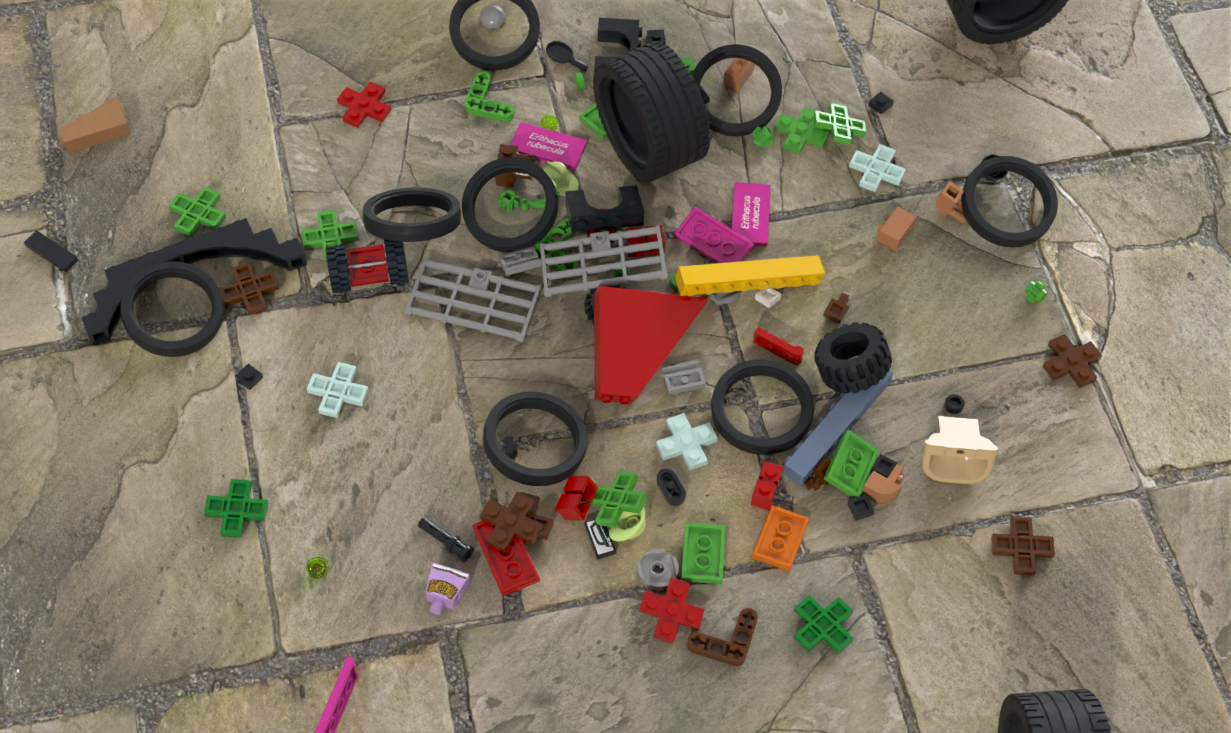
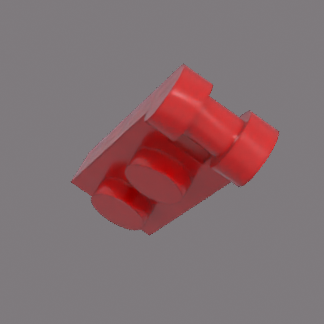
M760 327L755 330L753 343L793 365L801 364L804 349L801 346L794 347L786 340L780 339L772 335L768 330H763Z

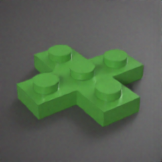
M830 103L829 113L815 110L813 115L814 127L831 130L832 141L849 145L852 140L851 135L865 137L867 133L865 121L849 118L846 106Z
M805 107L798 119L781 113L774 126V130L789 135L783 148L797 154L801 153L806 142L823 148L830 131L814 127L813 115L815 111Z
M206 187L200 191L195 199L178 193L169 205L171 211L182 215L174 225L175 230L191 237L200 224L217 229L226 218L224 212L213 208L221 198L220 193Z
M335 210L317 213L319 228L301 231L304 250L323 247L325 261H327L325 247L359 240L356 222L337 224Z
M618 471L611 487L597 485L598 489L593 501L587 503L590 506L601 507L595 519L598 525L615 528L623 511L641 513L647 500V495L645 492L633 491L638 480L636 473Z

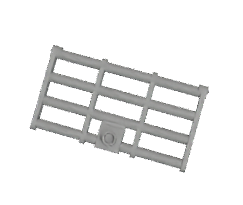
M660 225L624 232L617 231V233L611 234L608 231L592 233L590 237L585 238L578 237V239L540 243L544 281L543 294L545 298L562 293L588 291V289H595L599 286L628 285V283L659 278L663 280L668 279L669 276L665 265ZM657 234L658 241L629 246H623L622 239ZM619 240V247L611 248L610 241ZM591 244L592 251L584 252L583 245ZM579 246L580 253L545 258V251ZM659 248L660 256L625 261L624 254ZM619 254L621 256V262L590 267L585 266V260ZM581 261L582 268L547 273L546 266ZM662 264V271L627 276L626 268ZM619 269L623 271V277L587 282V274ZM583 276V283L548 287V280Z
M425 257L409 301L404 309V314L411 316L414 314L442 321L444 324L451 323L480 330L481 333L488 332L513 338L518 342L524 343L542 285L504 278L502 275L500 277L495 276L491 271L479 268L470 270L464 266L457 267L436 262ZM427 267L459 274L456 283L425 276L424 274ZM464 276L471 277L468 286L461 284ZM421 282L453 290L451 298L418 291ZM490 282L497 283L495 292L488 291ZM505 285L534 292L535 294L533 300L529 301L500 294L501 287ZM458 291L492 299L489 308L456 300ZM415 298L447 305L445 314L412 307ZM496 301L529 308L527 317L494 309ZM455 307L485 314L486 317L484 323L450 316L452 308ZM491 316L522 323L524 326L520 333L488 324Z

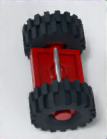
M383 239L384 246L381 244L346 249V252L344 245L325 247L332 293L351 291V286L389 282V278L390 285L409 283L403 242Z

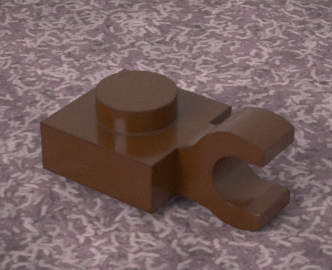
M843 291L838 301L832 298L823 316L840 324L849 310V306L846 304L849 301L848 297L850 294Z
M823 457L812 470L815 475L804 483L808 490L813 487L817 491L821 485L829 484V482L824 480V476L831 463L829 457Z

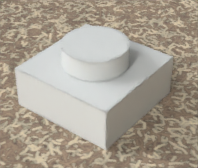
M766 288L755 294V300L770 308L781 300L782 294L773 288Z

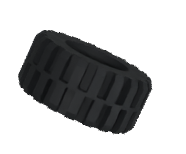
M853 322L850 325L844 324L840 328L832 329L831 333H827L824 335V339L819 341L814 356L825 385L834 391H842L843 393H858L860 390L864 389L865 391L870 389V386L877 385L880 379L883 380L886 377L892 363L891 352L884 333L877 327L863 322L862 324L858 322Z

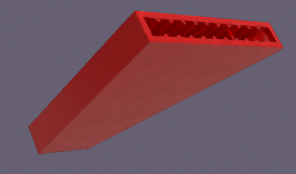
M599 286L594 292L595 400H600L602 403L619 402L621 405L633 403L706 305L708 298Z

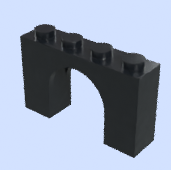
M599 17L597 42L619 43L631 51L641 47L642 40L638 39L642 37L643 27H639L640 20ZM595 56L594 71L599 64L615 57Z
M637 185L619 187V205L612 209H597L590 206L586 202L583 190L565 191V208L571 232L644 225V208Z

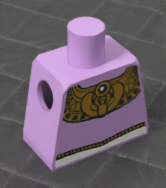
M433 562L426 588V599L432 602L429 611L440 615L444 607L454 609L470 586V574Z

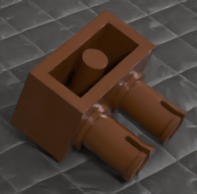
M500 144L498 159L516 157L535 163V154H521L518 151V146ZM506 172L495 176L496 186L514 187L516 178L532 180V176L522 172Z

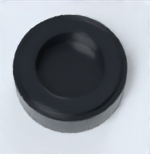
M957 394L949 395L944 403L945 409L951 414L961 413L965 405L964 399Z

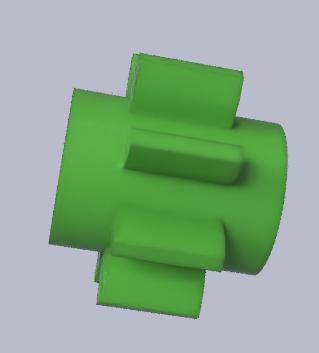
M758 126L753 131L754 137L752 140L758 147H769L774 142L772 140L774 133L767 126Z
M505 190L502 194H498V207H502L503 212H513L515 208H519V195L515 196L514 190Z
M1034 281L1030 282L1024 290L1028 294L1025 299L1031 303L1036 301L1041 303L1048 294L1045 290L1047 285L1041 281L1036 283Z

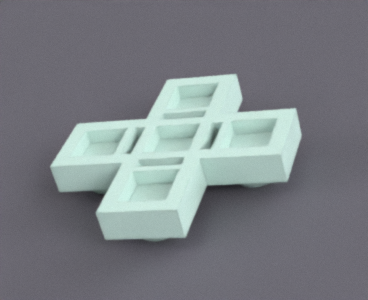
M879 144L873 156L856 150L849 167L864 173L859 186L873 192L877 191L882 180L899 186L906 169L891 163L896 150Z
M338 362L332 377L313 373L307 387V393L323 397L318 409L319 414L338 418L344 402L363 407L369 389L368 386L352 383L357 371L356 366Z
M684 413L666 419V424L672 436L656 441V447L663 461L682 455L689 471L706 465L708 460L701 447L713 444L718 439L710 422L691 428Z

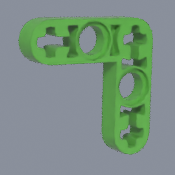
M486 71L478 72L465 100L466 112L503 122L513 120L514 109L511 105L485 99L491 85V76ZM480 90L482 94L476 95L474 91ZM492 107L494 110L488 112L485 108Z
M568 218L561 221L540 242L535 244L538 256L541 257L540 243L566 241L578 232H571ZM558 234L561 235L562 238L559 240H554L552 236ZM561 249L545 251V258L567 255ZM575 261L565 263V265L564 263L550 265L556 271H564L566 267L569 270L571 268H578Z

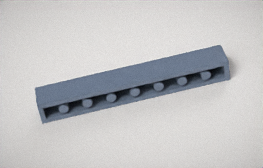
M889 370L883 380L880 379L877 385L870 386L868 390L864 391L863 389L858 393H842L839 398L840 401L837 404H832L828 415L820 418L816 429H811L806 436V440L796 446L795 453L785 459L783 462V475L802 487L805 481L813 475L812 470L821 459L828 457L836 448L844 431L852 429L891 383L893 372Z

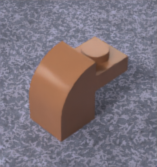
M949 181L936 199V207L944 217L949 214L963 224L966 218L963 214L961 199L959 198L964 190Z
M896 464L888 478L873 471L865 483L861 495H867L870 500L876 503L892 502L899 496L902 487L900 484L904 478L902 475L904 467Z

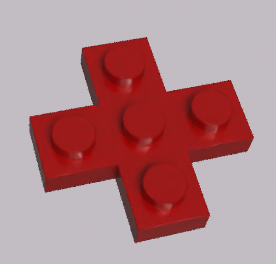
M369 82L361 93L346 87L337 98L338 104L349 108L342 117L343 122L359 128L367 116L383 122L392 111L390 105L379 101L385 94V88L373 82Z
M671 577L665 596L645 590L639 612L658 617L653 638L673 644L679 625L699 630L705 609L685 603L690 583Z

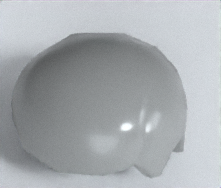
M489 5L481 11L480 22L485 28L500 29L503 23L506 24V15L500 6Z

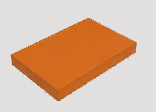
M772 505L753 551L752 558L790 572L810 518Z

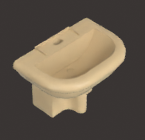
M938 416L936 433L932 434L929 440L925 441L922 469L926 476L935 481L956 484H975L983 481L990 475L993 469L997 447L989 439L980 436L978 419Z

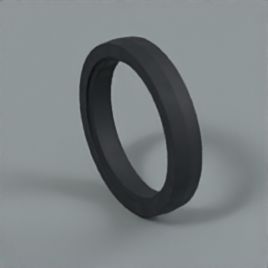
M458 0L450 16L449 32L456 51L466 62L484 70H505L522 63L533 52L539 38L540 21L537 10L531 0H509L524 11L530 27L523 44L515 51L502 56L480 54L471 49L461 36L460 23L464 13L473 4L481 0Z
M740 44L721 46L706 54L693 71L692 77L699 92L700 83L706 71L715 63L728 58H741L756 64L765 73L770 84L771 98L767 108L757 118L748 122L729 123L720 120L704 105L708 116L709 129L726 136H746L752 134L758 126H766L776 114L782 97L781 78L774 63L761 51Z
M1014 156L993 157L980 163L966 179L963 187L964 192L961 195L963 214L971 228L988 242L1003 247H1023L1040 239L1050 229L1058 210L1057 193L1049 177L1035 164ZM997 171L1014 172L1027 178L1038 189L1043 200L1044 213L1041 222L1033 229L1018 233L1007 232L994 227L984 219L975 202L977 182L985 175Z
M501 158L484 165L471 177L462 197V214L469 232L481 244L499 252H513L534 246L540 242L551 230L558 212V196L553 181L540 166L523 158ZM506 172H522L534 177L543 186L546 197L545 209L539 222L527 233L514 238H498L486 233L480 228L475 217V202L482 187L495 176Z
M410 187L385 191L371 197L363 206L365 229L376 237L390 241L419 242L436 239L453 232L459 226L461 220V208L458 199L450 193L432 188ZM410 205L431 206L448 212L438 219L421 223H395L377 217L379 213L385 210Z
M163 262L143 269L129 281L122 295L120 310L121 319L127 334L139 347L159 356L179 357L192 354L212 341L222 323L224 303L219 287L206 272L187 263ZM163 278L189 280L200 286L208 295L212 305L210 319L201 331L187 339L165 341L154 338L138 326L133 316V305L141 290L150 283Z
M755 359L739 363L721 376L713 391L711 411L715 427L728 443L748 453L771 455L786 451L802 440L813 419L814 402L807 382L794 369L777 361ZM751 376H768L778 379L787 384L797 395L801 405V417L790 431L778 437L756 438L749 436L735 428L725 414L723 400L727 391L738 381Z
M520 392L502 399L493 407L484 425L483 445L491 464L507 478L529 486H549L564 481L578 469L586 453L587 431L583 420L576 410L560 398L542 392ZM521 409H539L549 412L562 420L569 428L574 440V451L566 461L555 467L535 469L520 465L510 459L498 444L496 428L499 422L508 414Z

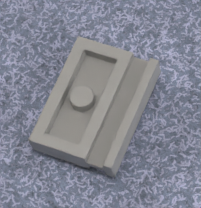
M533 246L498 256L499 263L506 276L542 266L541 260Z
M699 360L663 367L661 370L668 395L706 387Z

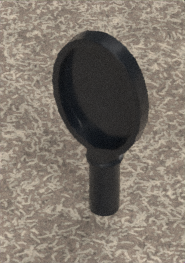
M552 41L547 44L546 53L550 59L558 63H571L582 71H587L588 65L573 57V50L569 45L560 41Z

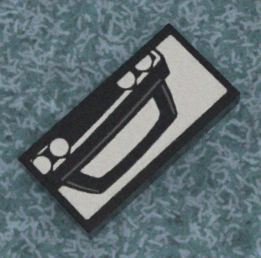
M595 519L584 522L596 559L615 555L616 549L610 538L607 526L598 525Z

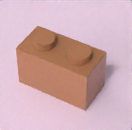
M734 58L724 73L723 86L739 92L753 73L755 64L745 59Z
M897 207L894 212L891 211L888 214L886 223H882L879 226L877 241L897 251L914 228L917 216Z

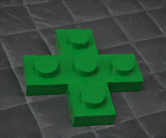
M231 479L228 497L207 496L204 515L205 517L223 518L220 531L221 537L242 538L245 520H266L268 500L250 498L251 480Z
M810 595L795 607L794 611L807 624L794 635V639L807 652H810L824 640L839 654L853 642L854 638L841 626L853 614V610L839 597L825 609Z

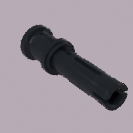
M426 516L419 521V528L444 544L447 551L455 553L462 562H466L473 554L474 547L462 542L459 536H452Z

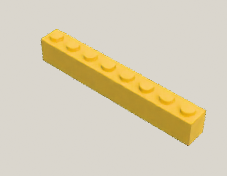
M819 255L679 266L675 280L680 296H694L721 292L764 290L766 288L780 289L803 285L814 286L821 283L825 271Z

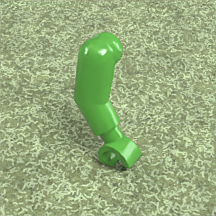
M556 190L557 196H558V201H559V198H560L559 195H560V194H559V191ZM546 197L541 200L534 199V201L521 198V208L524 211L529 210L530 207L545 209Z

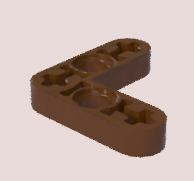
M745 608L740 612L731 642L695 632L688 637V650L694 654L733 666L742 665L746 660L757 624L758 615L756 611L751 608ZM747 615H750L751 620L747 628L744 626L745 618ZM741 632L747 634L748 640H738L737 634ZM696 639L700 640L697 647L693 646ZM706 642H709L707 650H704ZM719 645L722 647V652L715 654L711 651V647ZM726 648L729 649L727 657L724 656L726 653ZM736 652L740 653L738 659H735L733 655Z

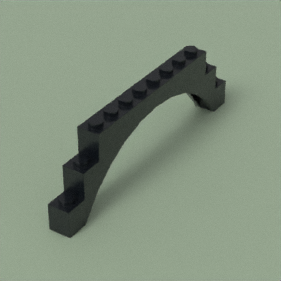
M246 218L237 220L234 223L201 233L193 238L185 239L179 243L105 269L104 272L110 287L93 293L99 311L89 313L81 318L92 345L110 339L121 316V299L127 284L137 273L154 264L163 262L191 264L205 259L241 257L269 262L292 271L307 265L303 249L297 238L279 244L272 228L254 234Z

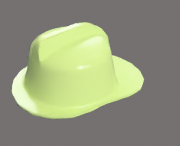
M549 161L546 163V167L543 170L553 181L556 190L559 191V196L565 197V191L578 190L579 183L577 178L567 170L563 163Z
M644 507L640 514L623 511L616 527L610 528V538L613 541L619 542L640 536L646 528V512Z

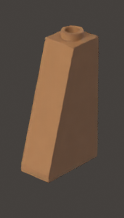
M117 97L59 129L62 136L58 138L61 146L66 147L67 152L71 153L127 136L131 133Z

